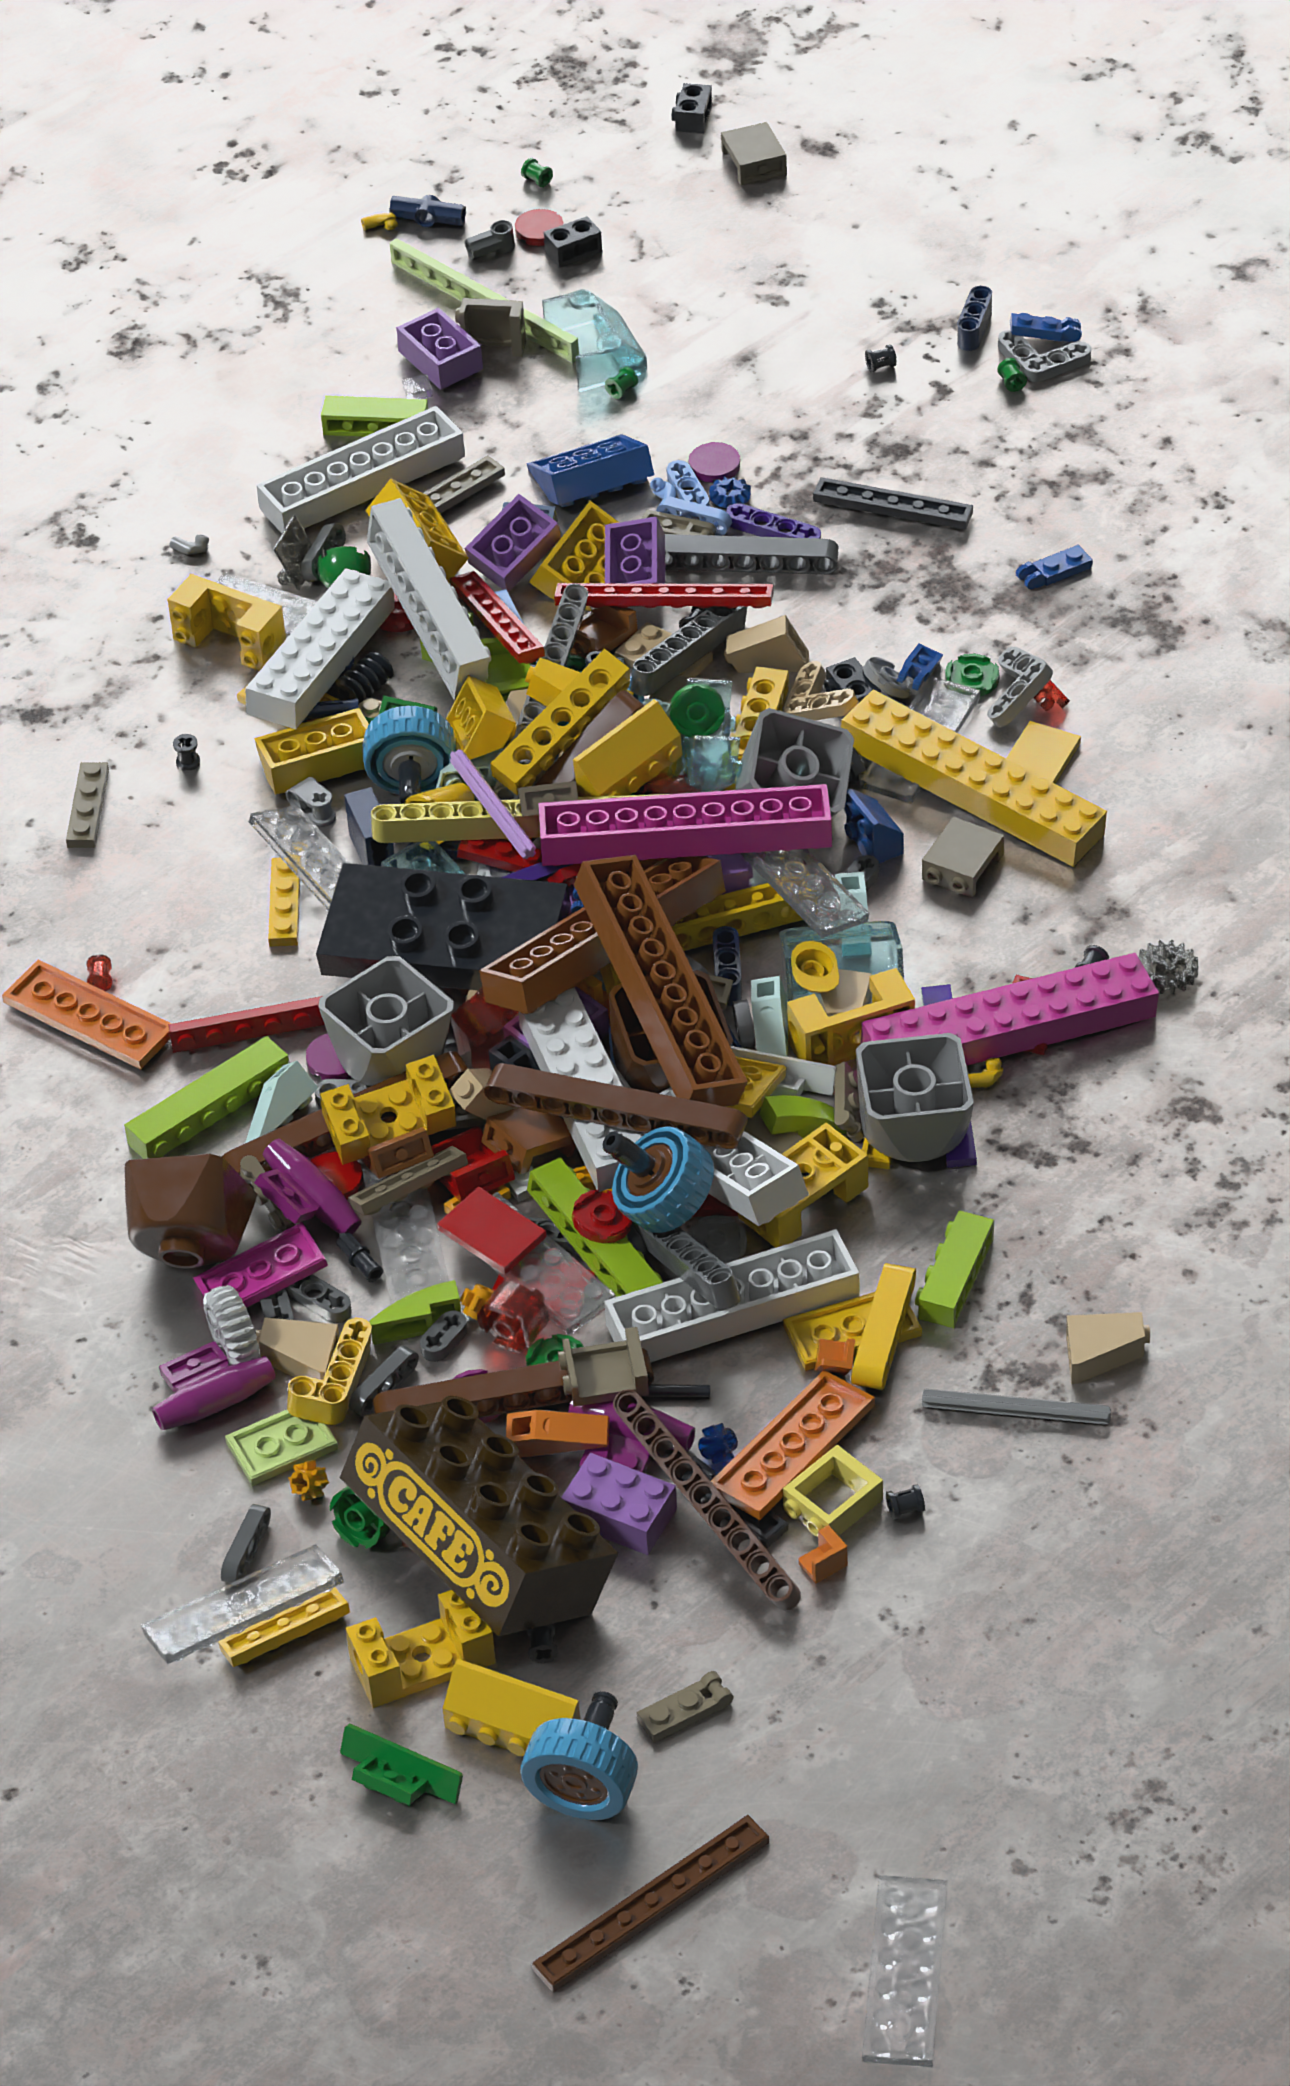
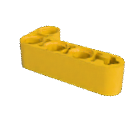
M357 1317L346 1321L323 1380L307 1376H298L290 1380L288 1383L287 1410L292 1416L327 1425H336L345 1419L349 1409V1400L357 1388L370 1353L372 1326L369 1321Z

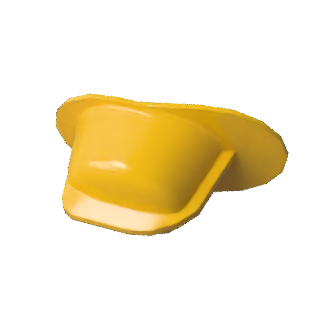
M805 941L796 945L791 954L792 974L795 982L802 988L809 990V992L822 993L834 990L839 984V972L835 953L828 946L816 941Z

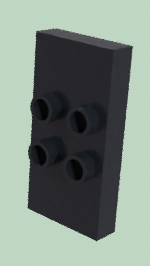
M342 863L316 951L321 975L353 978L387 956H399L437 987L483 991L479 970L569 916L571 901L568 885L566 883Z

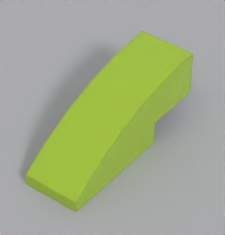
M778 1095L765 1096L759 1115L771 1134L796 1132L802 1138H805L826 1122L839 1133L847 1134L846 1130H841L835 1124V1108L827 1103L801 1096Z
M455 1280L435 1284L416 1291L396 1301L369 1320L372 1326L371 1337L373 1345L422 1336L445 1312H461L460 1297Z

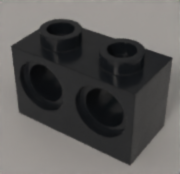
M683 83L681 92L676 94V107H672L671 121H675V131L704 134L713 105L712 85Z
M588 216L543 232L545 253L558 267L603 251L601 230Z
M855 657L826 667V680H824L826 692L851 689L859 703L873 689L881 693V689L866 677L863 672V666Z

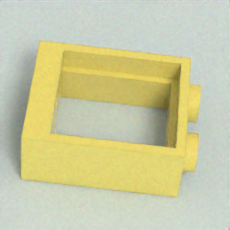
M838 1445L834 1446L783 1488V1508L791 1518H797L805 1524L808 1530L816 1537H818V1531L828 1525L838 1536L841 1535L883 1500V1479ZM832 1474L856 1493L828 1515L805 1496Z

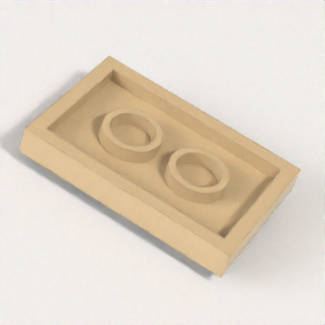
M646 622L614 652L615 657H623L624 664L633 668V663L671 636L672 633ZM713 652L703 656L678 676L696 677L713 661Z

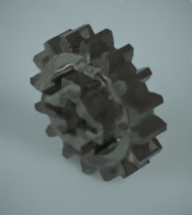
M1158 940L1157 946L1148 943L1147 950H1139L1138 958L1155 987L1159 989L1160 994H1163L1165 990L1175 994L1177 988L1186 991L1187 984L1194 985V980L1198 977V957H1194L1193 949L1185 951L1184 943L1175 946L1174 940H1170L1169 944H1164L1162 940Z

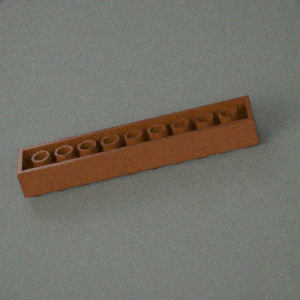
M630 855L583 861L574 887L675 1096L724 1107L738 1105L748 1081L637 856Z
M705 856L664 858L644 870L671 927L680 919L695 913L698 908L713 902L716 897L726 892L721 860ZM585 907L479 970L485 1002L498 1005L500 1008L519 1011L522 1014H531L546 1002L555 1000L559 994L567 989L576 987L580 981L588 976L595 975L598 970L611 964V961Z

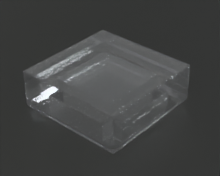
M427 374L402 378V385L407 398L423 399L433 396Z

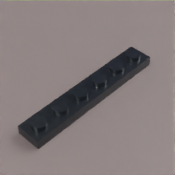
M824 477L820 478L813 492V502L966 530L973 515V505Z

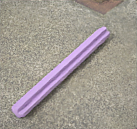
M460 749L456 752L452 751L450 753L451 764L523 859L534 857L536 854L535 845L467 755Z

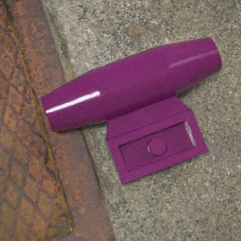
M281 1139L272 1141L265 1148L263 1157L272 1170L259 1174L254 1183L262 1190L263 1195L282 1211L288 1220L296 1224L312 1219L315 1216L338 1234L348 1232L353 1234L362 1223L361 1219L343 1193L307 1157Z
M212 1341L159 1366L160 1374L173 1391V1394L154 1406L152 1413L162 1431L200 1421L244 1401L275 1380L274 1369L266 1356L229 1366L226 1355L217 1343Z
M571 1400L569 1413L605 1415L610 1417L608 1447L585 1450L579 1463V1468H581L588 1455L593 1453L646 1473L651 1461L650 1453L615 1412L613 1401L573 1407ZM630 1404L627 1407L626 1413L632 1412L637 1404ZM652 1409L682 1447L689 1452L695 1438V1427L662 1411ZM655 1425L648 1427L644 1435H650L655 1430Z

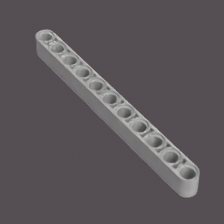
M574 583L566 586L544 646L545 657L541 658L566 667L586 608L588 591L584 586ZM527 695L517 723L515 735L511 742L546 708L545 705ZM523 759L519 763L526 765L529 764L531 761L528 759ZM497 780L494 792L500 800H519L518 795H515Z

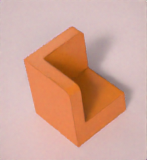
M848 1338L845 1342L819 1339L815 1372L825 1370L831 1374L846 1376L852 1370L855 1339Z
M828 1525L818 1531V1547L799 1557V1565L817 1584L848 1566L847 1545Z

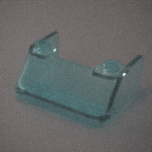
M579 289L542 300L544 320L563 330L594 322L601 334L596 341V351L576 356L579 391L604 385L605 380L619 374V370L622 367H630L635 371L636 375L646 372L648 368L647 356L621 314L594 293L586 289Z
M687 679V685L695 683L707 684L716 689L724 702L725 717L719 729L710 736L694 735V738H690L682 734L681 745L683 755L681 757L685 793L722 791L735 783L736 777H739L742 771V762L738 760L740 737H729L730 732H735L736 723L735 716L730 714L732 681Z
M872 921L785 929L780 932L784 987L788 1002L794 1000L793 994L802 995L808 992L807 989L802 988L795 982L791 966L792 950L796 945L805 941H816L828 946L835 953L838 969L875 975L879 972L897 968L904 980L903 948L894 922Z

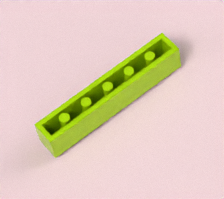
M268 1036L262 1038L124 1124L127 1144L143 1159L164 1156L170 1150L188 1141L207 1127L212 1126L229 1113L236 1111L245 1103L260 1096L264 1083L283 1065L289 1064L288 1054Z
M561 1158L530 1171L527 1191L614 1298L663 1283L659 1273L651 1269L645 1261L643 1254L636 1250L628 1241L627 1235L613 1243H598L583 1237L574 1228L571 1217L575 1201L582 1194L590 1191V1189L583 1186L578 1180L575 1171L568 1167Z

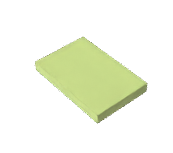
M284 1410L225 1436L228 1447L252 1486L289 1471L296 1464L317 1459L338 1449L337 1441L326 1424L294 1417L288 1410Z

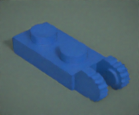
M1011 313L1010 331L1012 335L1060 342H1076L1082 337L1081 323L1078 319H1072V317H1066L1061 321L1052 316L1039 317L1028 313Z
M1078 544L1033 563L1026 562L1024 565L1022 564L1017 568L1016 576L1020 580L1025 579L1024 585L1032 590L1090 569L1093 566V559Z
M918 643L905 660L896 681L903 683L907 676L914 679L912 689L918 691L923 682L928 680L940 664L943 654Z

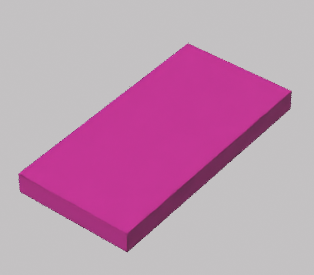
M301 1222L193 1277L203 1297L211 1289L231 1285L238 1292L244 1306L247 1308L259 1302L260 1299L266 1298L327 1267L328 1264L305 1225Z

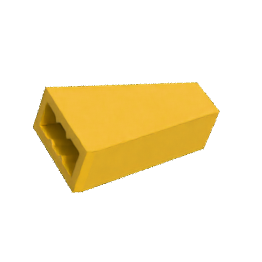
M539 658L536 667L530 666L526 675L525 682L529 683L526 694L547 707L581 672ZM598 683L595 685V687L597 688H603L606 686V684L604 683ZM626 690V691H628L630 694H632V695L634 694V692L629 691V690ZM579 702L576 704V706L578 707H584L588 705L586 702Z

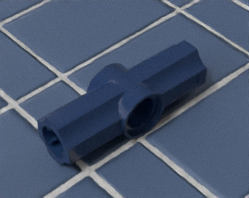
M393 195L390 200L389 213L395 214L397 218L415 220L417 224L423 227L433 226L434 223L463 227L466 217V206L464 204L441 202L434 195H425L421 199Z

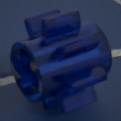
M723 1423L702 1429L704 1436L699 1439L698 1448L705 1459H712V1463L715 1465L734 1458L731 1451L737 1448L738 1440L732 1429L724 1428Z

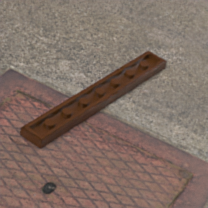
M746 1815L532 1962V1970L552 1992H555L770 1843L769 1836L749 1815Z

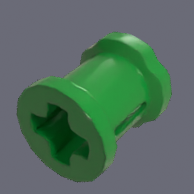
M531 157L523 163L521 176L525 179L536 181V185L544 188L553 178V169L549 166L543 167L535 158Z
M1006 358L999 363L997 372L1004 378L1006 389L1010 392L1023 389L1027 383V377L1020 371L1018 361L1015 358Z
M622 367L619 370V374L605 380V389L611 397L620 399L627 389L638 385V377L630 367Z

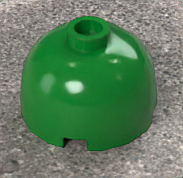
M341 546L326 551L327 556L322 558L320 555L318 558L319 577L326 589L330 588L345 568L371 576V557L365 550L364 554L357 552V547Z
M348 1486L332 1497L329 1509L330 1511L334 1509L335 1519L332 1521L333 1527L339 1536L351 1546L358 1547L360 1543L366 1546L365 1548H370L390 1532V1528Z

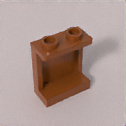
M617 606L591 607V611L583 616L571 652L585 659L590 652H601L604 648L610 652L620 646L638 631L636 611L631 608H619Z
M515 1108L487 1117L481 1140L494 1153L504 1149L510 1156L512 1168L519 1174L529 1172L534 1156L558 1149L566 1157L573 1156L576 1147L565 1121L560 1116L522 1108Z
M393 1113L381 1118V1120L385 1123H392L397 1119V1115ZM420 1127L367 1148L369 1155L360 1160L380 1179L434 1157L427 1131Z

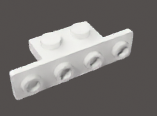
M731 1046L734 1055L737 1057L787 1067L786 1077L770 1096H800L804 1090L826 1095L834 1093L836 1066Z

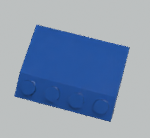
M623 434L526 463L528 470L549 501L560 507L573 505L575 503L574 500L583 497L584 499L596 498L599 496V492L608 490V492L621 490L623 485L631 482L632 484L644 483L647 481V477L655 475L648 445Z

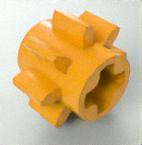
M477 1283L472 1290L465 1288L460 1298L461 1304L465 1306L463 1313L482 1322L487 1315L494 1318L500 1305L494 1299L497 1293Z
M315 1460L294 1465L295 1472L291 1477H288L292 1494H302V1501L324 1496L323 1489L329 1484L325 1472L326 1468L316 1467Z

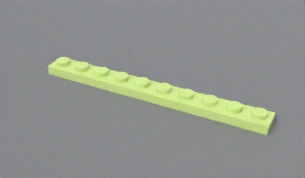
M397 238L389 243L391 263L461 302L463 298L508 300ZM524 309L526 338L571 363L579 359L577 337Z

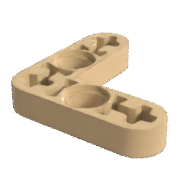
M811 661L799 670L783 711L811 720H821L845 716L859 701L851 689L820 693L826 679V672L819 661Z

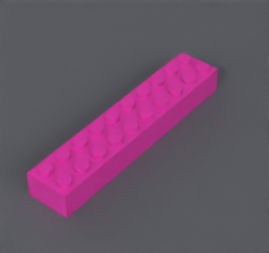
M827 784L538 803L542 866L582 864L583 861L636 855L638 860L832 847V819Z
M1131 953L863 1021L861 1044L868 1041L952 1033L961 1038L967 1066L986 1061L989 1058H999L1034 1049L1035 1046L1041 1043L1049 1045L1156 1017L1159 992L1137 954Z

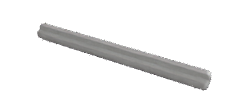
M927 1388L924 1389L922 1394V1406L927 1408L1105 1425L1109 1424L1111 1417V1408L1106 1405Z

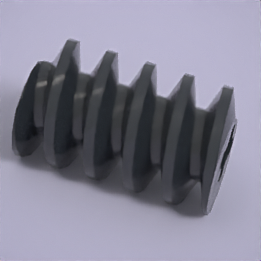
M377 652L367 653L364 658L360 659L357 664L353 665L350 670L346 671L343 676L335 681L336 694L340 700L357 698L359 705L360 702L366 700V697L372 696L373 691H378L381 685H385L388 678L392 679L394 676L392 665L387 658Z

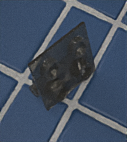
M295 515L292 516L273 550L284 568L277 575L279 584L282 586L294 584L296 589L300 590L305 582L301 573V563L311 548L312 543Z

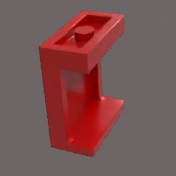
M474 1127L431 1146L433 1154L451 1146L466 1154L469 1164L451 1172V1176H443L437 1179L460 1202L477 1187L488 1192L515 1180L509 1154L504 1149L494 1153L481 1142L483 1134L479 1127Z

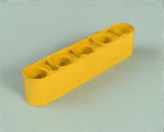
M889 1263L884 1264L854 1361L851 1375L852 1385L879 1390L884 1389L913 1294L916 1268Z

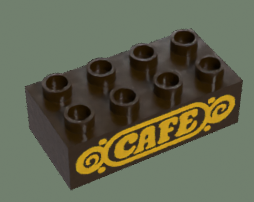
M447 1396L441 1402L419 1406L402 1404L392 1411L364 1416L339 1478L498 1636L592 1615L619 1552L599 1534L600 1527L593 1518L576 1512L558 1495L559 1487L551 1478L535 1473L518 1456L519 1450L513 1441L502 1435L495 1434L478 1418L479 1411L472 1402L459 1396Z

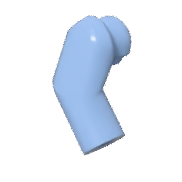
M660 477L654 478L651 481L650 488L656 496L662 500L665 497L676 498V489L672 484L663 481Z

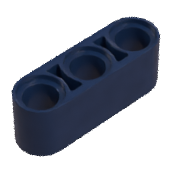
M979 285L973 287L969 292L957 323V345L962 350L972 351L981 344L992 316L991 288Z
M722 926L713 932L715 976L733 980V987L727 1004L728 1007H731L732 1001L742 1000L739 934L733 927Z

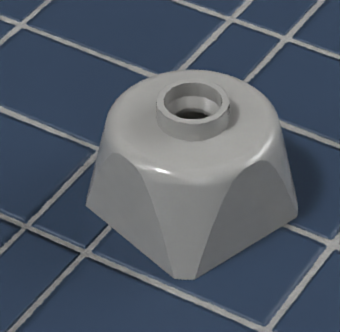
M768 708L759 714L737 772L736 790L827 784L832 817L845 808L854 738L847 729Z
M387 956L322 996L319 1001V1010L334 1050L344 1070L356 1081L371 1087L395 1075L402 1074L406 1071V1064L431 1055L437 1057L444 1053L454 1001L399 956Z
M952 1033L868 1041L859 1045L856 1049L860 1115L863 1133L870 1145L888 1157L909 1162L936 1159L956 1148L968 1130L974 1104L961 1038Z

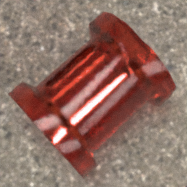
M103 954L89 957L86 961L87 971L89 972L87 983L105 992L108 991L113 984V979L109 974L112 969L111 959Z

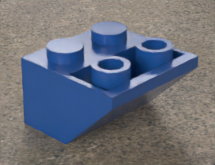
M848 789L844 808L846 813L844 829L848 838L856 842L861 854L877 858L879 864L904 854V833L875 798L856 790Z

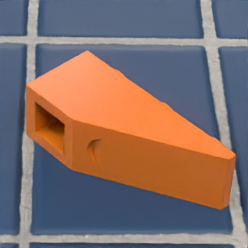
M545 1410L508 1413L506 1438L516 1444L520 1458L608 1447L610 1417Z

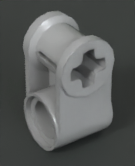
M313 777L306 778L286 791L290 805L297 812L308 818L314 825L323 827L335 821L336 814L333 808H331L332 794Z

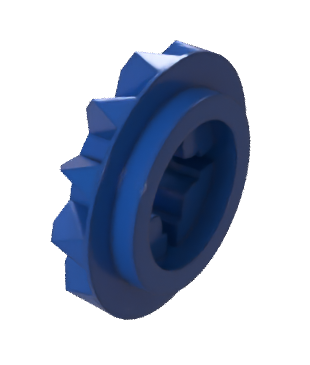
M724 476L722 481L715 480L714 485L709 488L710 500L715 505L723 508H728L730 505L737 503L746 504L751 497L750 485L746 484L745 479L737 480L736 476L732 479Z

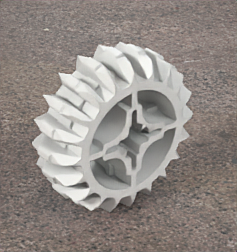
M231 1285L219 1286L205 1293L203 1309L206 1313V1319L214 1341L228 1358L229 1366L257 1359L260 1351L254 1326L246 1306H244L242 1298L239 1297L235 1288Z

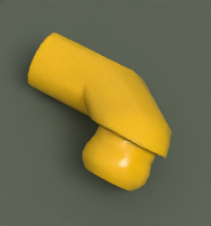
M391 212L361 218V225L364 230L385 225L387 230H393L397 228L398 222L396 221V215Z
M989 1058L986 1060V1069L982 1073L968 1074L970 1087L982 1088L992 1086L1003 1074L1002 1061L999 1058Z

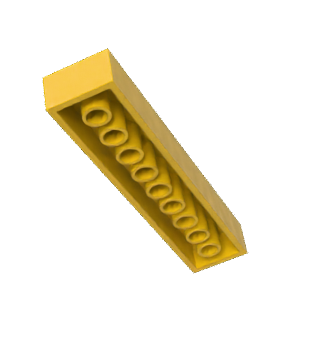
M874 689L841 720V728L847 729L854 738L853 747L859 755L1072 867L1104 836L1107 811Z

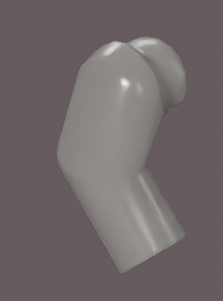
M197 534L195 541L189 542L174 536L170 540L169 546L185 555H193L206 552L209 548L208 543L210 539L207 535Z

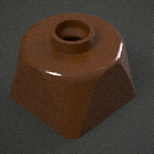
M694 970L693 972L731 1047L733 1039L708 974ZM622 984L615 985L609 992L612 1048L616 1068L632 1089L660 1094L671 1087Z
M213 1154L133 1159L125 1163V1203L128 1237L138 1251L164 1264L178 1268L214 1265L224 1262L235 1255L258 1194L223 1157Z

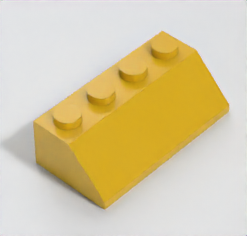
M468 675L446 720L454 730L456 749L462 750L471 760L504 748L507 740L510 741L514 737L517 726L498 688Z
M655 699L650 701L573 759L578 797L629 796L683 755L680 733L658 701Z
M360 708L301 724L297 729L287 728L254 738L266 779L275 795L286 793L287 790L308 777H313L317 782H321L355 771L365 770L363 740L365 730L369 724Z
M457 1658L443 1705L445 1728L455 1734H464L479 1739L486 1745H496L509 1750L517 1756H524L533 1733L541 1724L559 1718L580 1720L579 1700Z

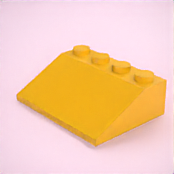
M589 501L537 569L529 583L551 599H554L558 583H605V525L619 522L592 501ZM586 606L585 610L591 611V607Z

